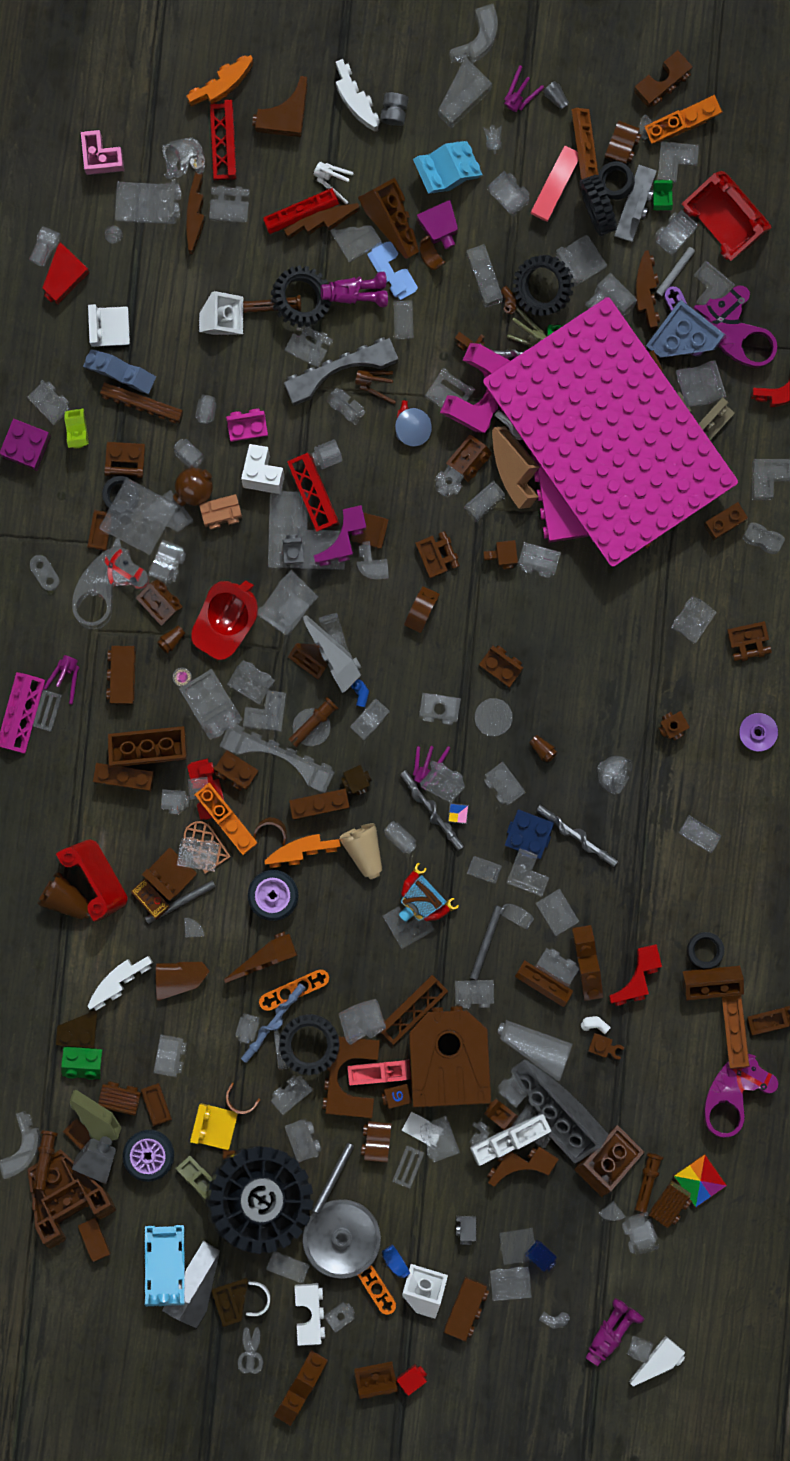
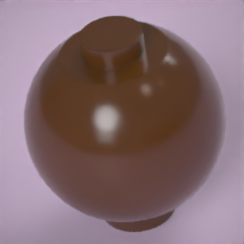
M196 467L183 470L175 481L176 493L173 495L174 500L182 507L185 504L196 506L206 502L213 491L212 475L206 469L202 470Z

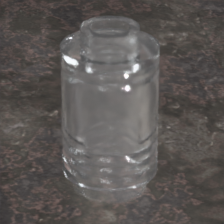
M392 821L384 829V836L403 854L406 852L410 854L417 847L415 844L417 840L398 822Z

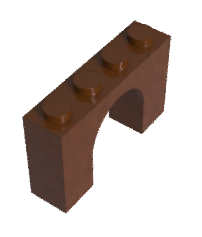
M338 1036V1055L334 1063L326 1069L330 1071L329 1078H325L324 1090H328L327 1098H323L322 1109H326V1114L372 1118L374 1098L352 1096L344 1092L338 1083V1071L344 1062L352 1058L378 1060L380 1040Z

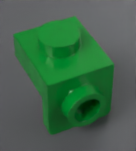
M654 180L653 210H672V180Z

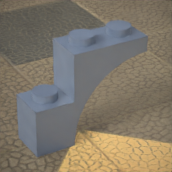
M90 349L89 354L86 356V361L83 365L88 370L108 376L149 394L156 379V376L140 367L129 365L114 355Z

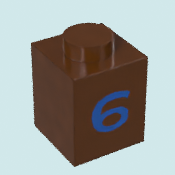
M407 1083L384 1089L385 1093L382 1094L384 1105H388L389 1108L412 1103Z

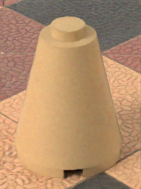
M365 824L360 829L355 830L354 828L343 833L340 836V842L363 876L369 877V879L380 876L379 872L382 871L375 824Z

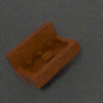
M392 1361L354 1369L360 1399L372 1398L382 1394L388 1395L398 1391Z

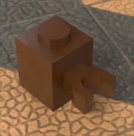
M515 540L496 542V551H484L483 553L484 561L497 559L498 567H503V570L514 569V565L518 564Z

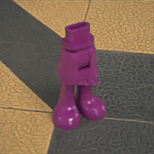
M384 271L378 272L370 280L353 277L329 282V284H321L322 300L329 299L330 302L335 301L347 304H355L356 301H371L380 307H387V291L358 292L359 289H385L387 283L386 273Z
M617 1298L612 1302L614 1310L607 1322L603 1320V1326L600 1325L592 1345L588 1348L590 1352L586 1358L596 1366H599L602 1360L605 1361L606 1357L610 1356L620 1346L622 1336L632 1323L641 1324L645 1320L637 1311L631 1307L629 1308L628 1305ZM624 1313H626L625 1317L623 1318L617 1329L614 1331L613 1328L615 1324L620 1319V1317Z

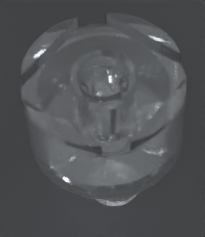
M648 1211L627 1217L622 1224L625 1235L629 1234L630 1237L628 1245L631 1254L636 1253V1255L659 1249V1244L655 1245V1240L658 1238L652 1219H647L646 1217L649 1215Z

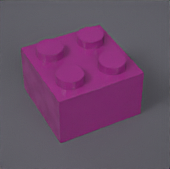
M13 419L1 447L0 456L37 471L51 435L47 431Z

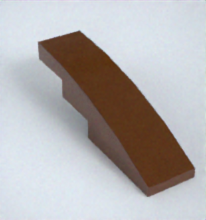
M196 172L190 189L187 207L186 231L188 250L192 255L206 220L205 215L200 214L205 200L204 195L199 194L204 179L202 174Z
M358 203L320 211L284 229V234L288 240L303 230L309 236L324 225L330 231L360 211V206Z
M790 1005L748 1016L752 1035L789 1027Z

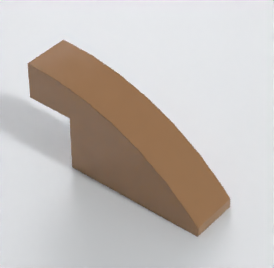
M506 426L494 427L492 430L493 450L503 484L519 509L530 508L538 498V495L527 483L540 466Z

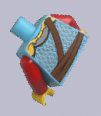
M420 863L416 864L403 883L401 891L403 899L401 902L405 908L399 913V916L405 922L413 916L419 921L422 919L424 921L438 920L459 907V905L452 907L450 902L454 898L446 901L422 876L426 868L423 871H419L417 867Z

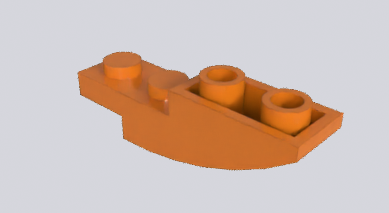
M244 55L238 58L237 62L232 65H223L217 71L218 80L212 79L206 83V86L200 89L197 87L189 91L187 99L190 106L192 107L206 99H209L210 103L214 104L232 92L250 71L253 65L252 56L247 57Z
M713 95L644 127L651 143L654 144L698 127L723 112L716 96Z
M210 783L194 794L242 855H245L258 844Z
M320 834L297 839L272 853L265 860V865H269L270 868L281 867V863L288 862L289 866L298 865L300 860H304L303 852H306L307 855L318 854V850L326 849V853L337 852V848L341 847L340 839L321 841Z

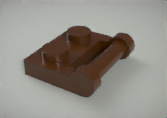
M107 442L105 476H111L112 474L143 478L145 444ZM112 462L137 463L138 467H112Z

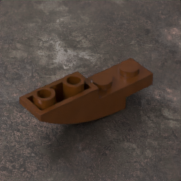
M647 250L643 254L637 272L635 301L637 314L645 312L650 331L657 329V323H660L659 314L654 311L653 306L656 305L654 293H650L656 291L659 279L657 273L654 274L652 268L655 266L654 257Z

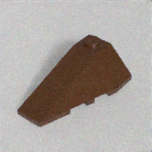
M284 931L274 935V940H271L224 979L225 983L297 956L298 954L290 934L286 935Z

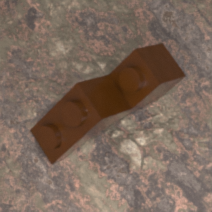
M592 926L572 928L584 1001L603 998L601 973L596 955Z
M539 1145L537 1148L533 1147L527 1156L530 1158L529 1161L510 1151L498 1158L497 1161L500 1163L497 1168L492 1167L487 1175L489 1178L488 1183L495 1187L506 1175L524 1169L536 1170L549 1175L559 1159Z
M312 1350L310 1351L295 1380L281 1401L274 1417L291 1426L328 1361L326 1358Z

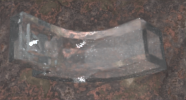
M494 4L475 9V17L480 30L479 34L472 42L449 50L451 62L465 61L468 56H470L472 63L484 57L492 48L498 27Z
M25 1111L16 1114L22 1133L20 1149L14 1155L0 1159L3 1179L17 1175L25 1170L33 1162L38 1152L37 1149L40 1145L39 1127L31 1129L32 1119L30 1114H26Z

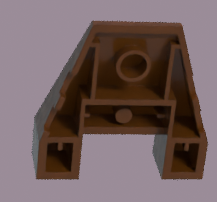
M62 1150L51 1155L45 1191L33 1189L37 1164L27 1169L30 1193H32L33 1200L32 1208L35 1215V1228L43 1244L49 1249L67 1240L59 1222L90 1205L94 1215L101 1220L117 1210L110 1195L91 1177L72 1170L74 1161Z

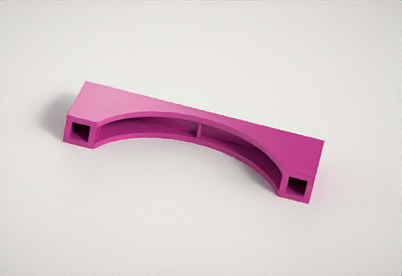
M531 452V457L540 466L534 474L535 482H539L540 487L537 490L538 501H542L543 508H540L541 520L545 519L546 527H543L544 538H548L550 543L588 537L589 534Z

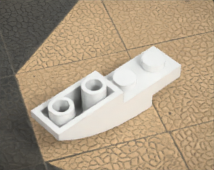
M343 59L336 61V68L341 80L336 82V88L342 100L360 122L374 132L378 131L377 124H380L377 113L373 114L371 110L373 103L370 96H366L364 91L356 93L359 92L356 81H351L349 75L352 72L349 64H345Z
M150 956L134 965L128 959L117 966L97 987L91 997L88 1008L98 1010L106 1005L104 1001L111 998L113 1001L122 995L121 991L124 990L121 984L122 981L126 984L135 978L133 976L135 973L140 971L142 974L151 969L150 964L153 961Z

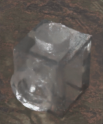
M243 1013L235 1036L239 1037L238 1041L248 1044L250 1040L255 1041L260 1024L259 1017Z

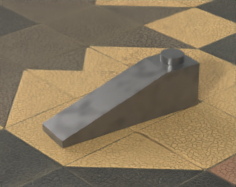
M205 1241L202 1242L185 1271V1305L164 1306L162 1311L195 1328L198 1327L207 1312L220 1250ZM181 1280L179 1281V1289H182Z

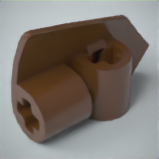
M203 962L156 963L157 1000L159 1001L198 988L210 970Z

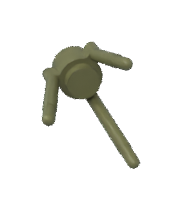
M517 306L516 310L534 329L532 331L516 318H513L512 321L530 334L527 338L530 342L512 335H507V338L531 348L547 336Z

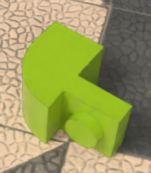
M84 409L65 411L64 419L68 448H82L88 444Z

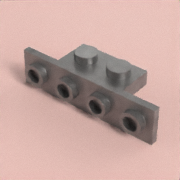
M638 165L634 177L635 185L627 197L614 235L615 237L630 242L633 241L640 218L644 219L647 208H644L646 201H651L654 192L650 189L656 170Z

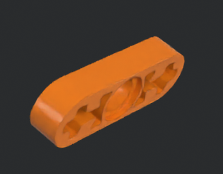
M370 1265L367 1268L371 1269L370 1276L372 1279L376 1276L377 1279L367 1285L366 1282L369 1279L366 1275L362 1276V1273H360L358 1277L379 1310L386 1315L392 1314L396 1309V1302L375 1268ZM378 1283L382 1286L383 1290L380 1294H374L371 1291L373 1284ZM387 1293L388 1296L384 1298L387 1302L391 1301L393 1303L391 1304V1310L383 1309L384 1302L382 1299L378 1302L376 1298H380Z

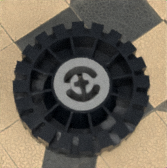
M250 1146V1148L234 1151L235 1154L228 1155L221 1161V1166L216 1167L211 1174L213 1175L212 1181H208L206 1190L209 1192L208 1197H205V1203L209 1209L207 1215L210 1223L215 1226L214 1230L220 1237L225 1239V1242L243 1251L261 1254V1252H275L280 1247L285 1248L291 1244L290 1241L293 1238L297 1239L302 1234V1227L304 1225L307 1226L310 1220V1216H308L309 1210H313L314 1200H311L310 1194H313L312 1185L307 1181L309 1177L305 1169L299 1166L300 1163L295 1158L287 1155L288 1153L271 1147ZM257 1186H262V1189L254 1191L253 1194L262 1197L261 1199L265 1202H271L269 1193L271 1192L272 1194L270 1208L261 1214L258 1213V1210L267 1208V1205L259 1203V1200L251 1196V1207L248 1205L249 1193Z

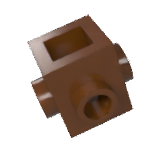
M679 711L674 715L670 712L661 717L663 721L659 723L660 727L658 729L663 738L667 737L668 740L673 738L675 741L684 736L683 732L690 727L682 712ZM671 723H673L676 726L675 729H672L670 727Z

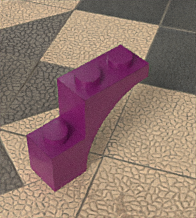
M361 505L343 509L344 519L340 535L328 549L314 555L316 565L320 564V567L331 565V561L346 562L350 560L349 557H353L348 534L352 533V536L364 534L363 531L367 530Z

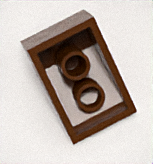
M618 1125L608 1133L609 1135L603 1145L586 1156L574 1169L601 1197L614 1189L644 1153Z

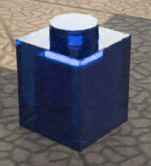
M539 1240L525 1253L544 1272L546 1270L549 1271L556 1264L555 1260L557 1257Z

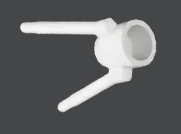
M319 162L313 175L318 177L317 182L323 184L327 189H331L333 187L325 181V179L329 180L331 176L346 182L350 181L349 178L333 171L353 175L354 173L328 163ZM333 188L336 197L344 204H348V201Z

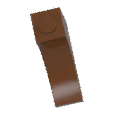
M300 76L294 93L282 104L273 108L257 110V115H253L252 126L256 128V132L301 137L308 86L307 77Z

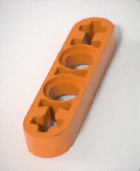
M316 970L261 996L259 1000L260 1007L266 1011L277 1008L280 1004L287 1001L280 997V991L286 988L292 994L298 983L302 980L306 981L309 987L299 997L317 990L329 982V974L325 970ZM317 973H320L321 975L325 974L326 978L324 979V983L321 984V982L318 981L314 983L316 987L312 988V984L308 977L312 976L313 980L317 978ZM277 992V998L281 1003L277 1004V1001L271 1003V1007L264 1006L262 1003L265 1001L264 998L268 997L271 999L275 997L273 993Z

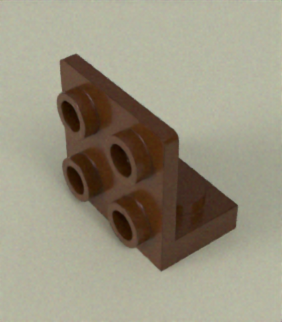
M168 848L142 875L169 901H172L197 875V872L172 848Z

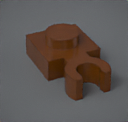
M594 1033L588 1051L607 1058L608 1053H611L613 1058L621 1059L620 1056L615 1054V1050L617 1048L624 1050V1047L619 1044L613 1046L611 1045L612 1039Z

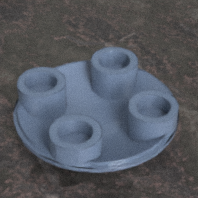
M417 408L402 411L395 424L396 437L408 446H419L425 443L432 431L428 415Z

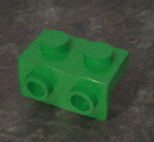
M64 1047L61 1065L62 1076L70 1079L76 1077L88 1080L100 1079L102 1049Z

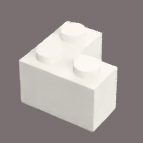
M249 444L241 478L243 488L281 494L284 471L281 467L268 465L270 458L268 447Z

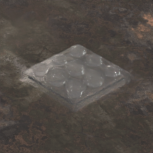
M126 478L101 522L99 529L150 555L173 515L177 504Z

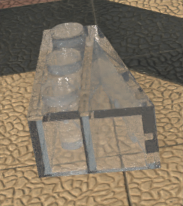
M466 57L438 109V116L451 129L492 90V83Z

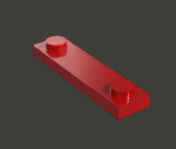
M333 188L270 214L264 217L263 220L269 234L315 213L330 209L338 205L339 202Z

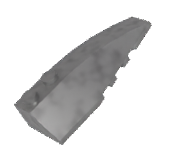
M526 1059L511 1069L522 1090L528 1094L530 1104L535 1106L538 1111V1115L544 1114L551 1129V1132L548 1133L549 1136L574 1164L603 1145L609 1134L584 1106L558 1082Z

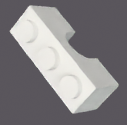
M318 1283L295 1285L296 1306H306L312 1313V1317L308 1322L297 1324L298 1345L321 1344V1339H325V1327H321L320 1319H324L323 1307L320 1308L319 1300H323V1290L319 1288Z

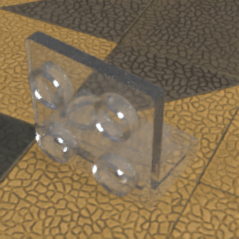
M588 235L583 236L566 248L560 247L555 252V256L559 258L558 261L565 262L564 266L569 267L570 271L568 273L573 275L571 281L575 287L607 267V264Z
M710 361L696 368L679 369L676 371L683 400L687 407L707 405L722 399V397H727L716 361Z
M278 585L263 607L258 609L257 616L289 637L309 609V605L283 586Z
M307 1118L285 1126L298 1162L312 1157H319V1152L322 1149L319 1140H314L312 1133H315L312 1121L308 1122Z

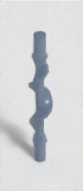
M299 983L292 994L289 995L288 1000L276 1008V1015L267 1026H262L258 1030L256 1041L249 1045L248 1050L241 1057L245 1063L258 1051L270 1031L278 1030L282 1026V1015L291 1004L297 1001V998L305 990L306 987L303 984Z

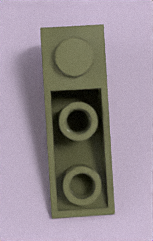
M73 1090L70 1099L71 1108L76 1111L80 1122L89 1131L91 1139L100 1141L103 1136L110 1138L112 1141L118 1139L121 1126L113 1113L78 1090Z

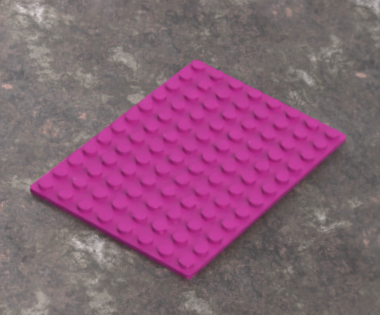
M606 297L483 380L484 385L611 567H615L738 483L733 472L609 297Z

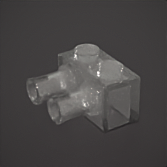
M610 273L597 285L595 289L596 294L585 305L587 308H591L606 297H609L624 317L635 306L637 299Z

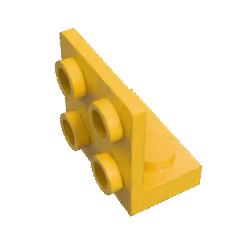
M200 1103L190 1142L229 1150L238 1113Z

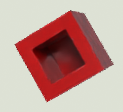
M414 1364L397 1377V1382L409 1396L427 1382V1373L422 1366L417 1367Z

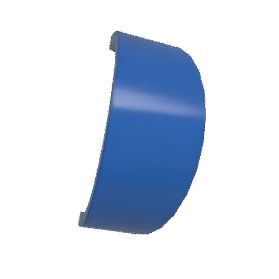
M393 1244L382 1251L385 1263L396 1276L404 1278L410 1274L407 1265Z

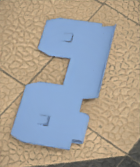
M385 242L367 254L377 273L382 271L386 273L387 282L390 281L392 285L390 290L394 297H399L401 300L417 290L418 287L407 269H401L394 273L388 263L398 255L392 242Z

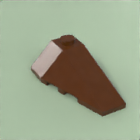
M395 178L358 197L369 218L406 259L419 252L414 231L408 224L409 213L405 212L403 206L405 198Z

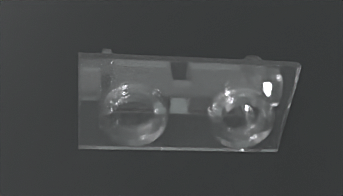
M336 388L330 393L327 402L332 408L341 412L348 421L356 425L360 417L362 418L366 413L364 407L355 400L349 404L348 401L351 397L342 389Z

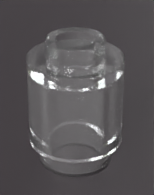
M201 395V398L198 399L195 418L198 419L199 423L209 424V421H214L217 406L215 397Z

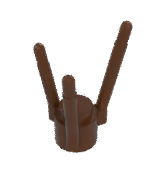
M358 370L355 384L360 385L361 390L368 391L392 404L396 403L395 400L367 387V385L371 386L372 380L393 383L392 379L373 376L392 375L393 371Z

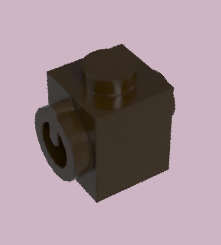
M361 765L343 772L344 776L341 777V780L348 795L357 793L359 796L368 792L367 788L370 787L369 782L372 779L368 771H363Z

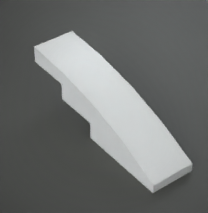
M540 1114L470 1147V1150L477 1164L481 1166L496 1157H501L514 1149H519L551 1132V1129L544 1114Z

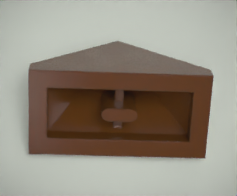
M296 643L288 656L289 659L317 679L321 677L328 666L319 650V645L317 646L316 644Z

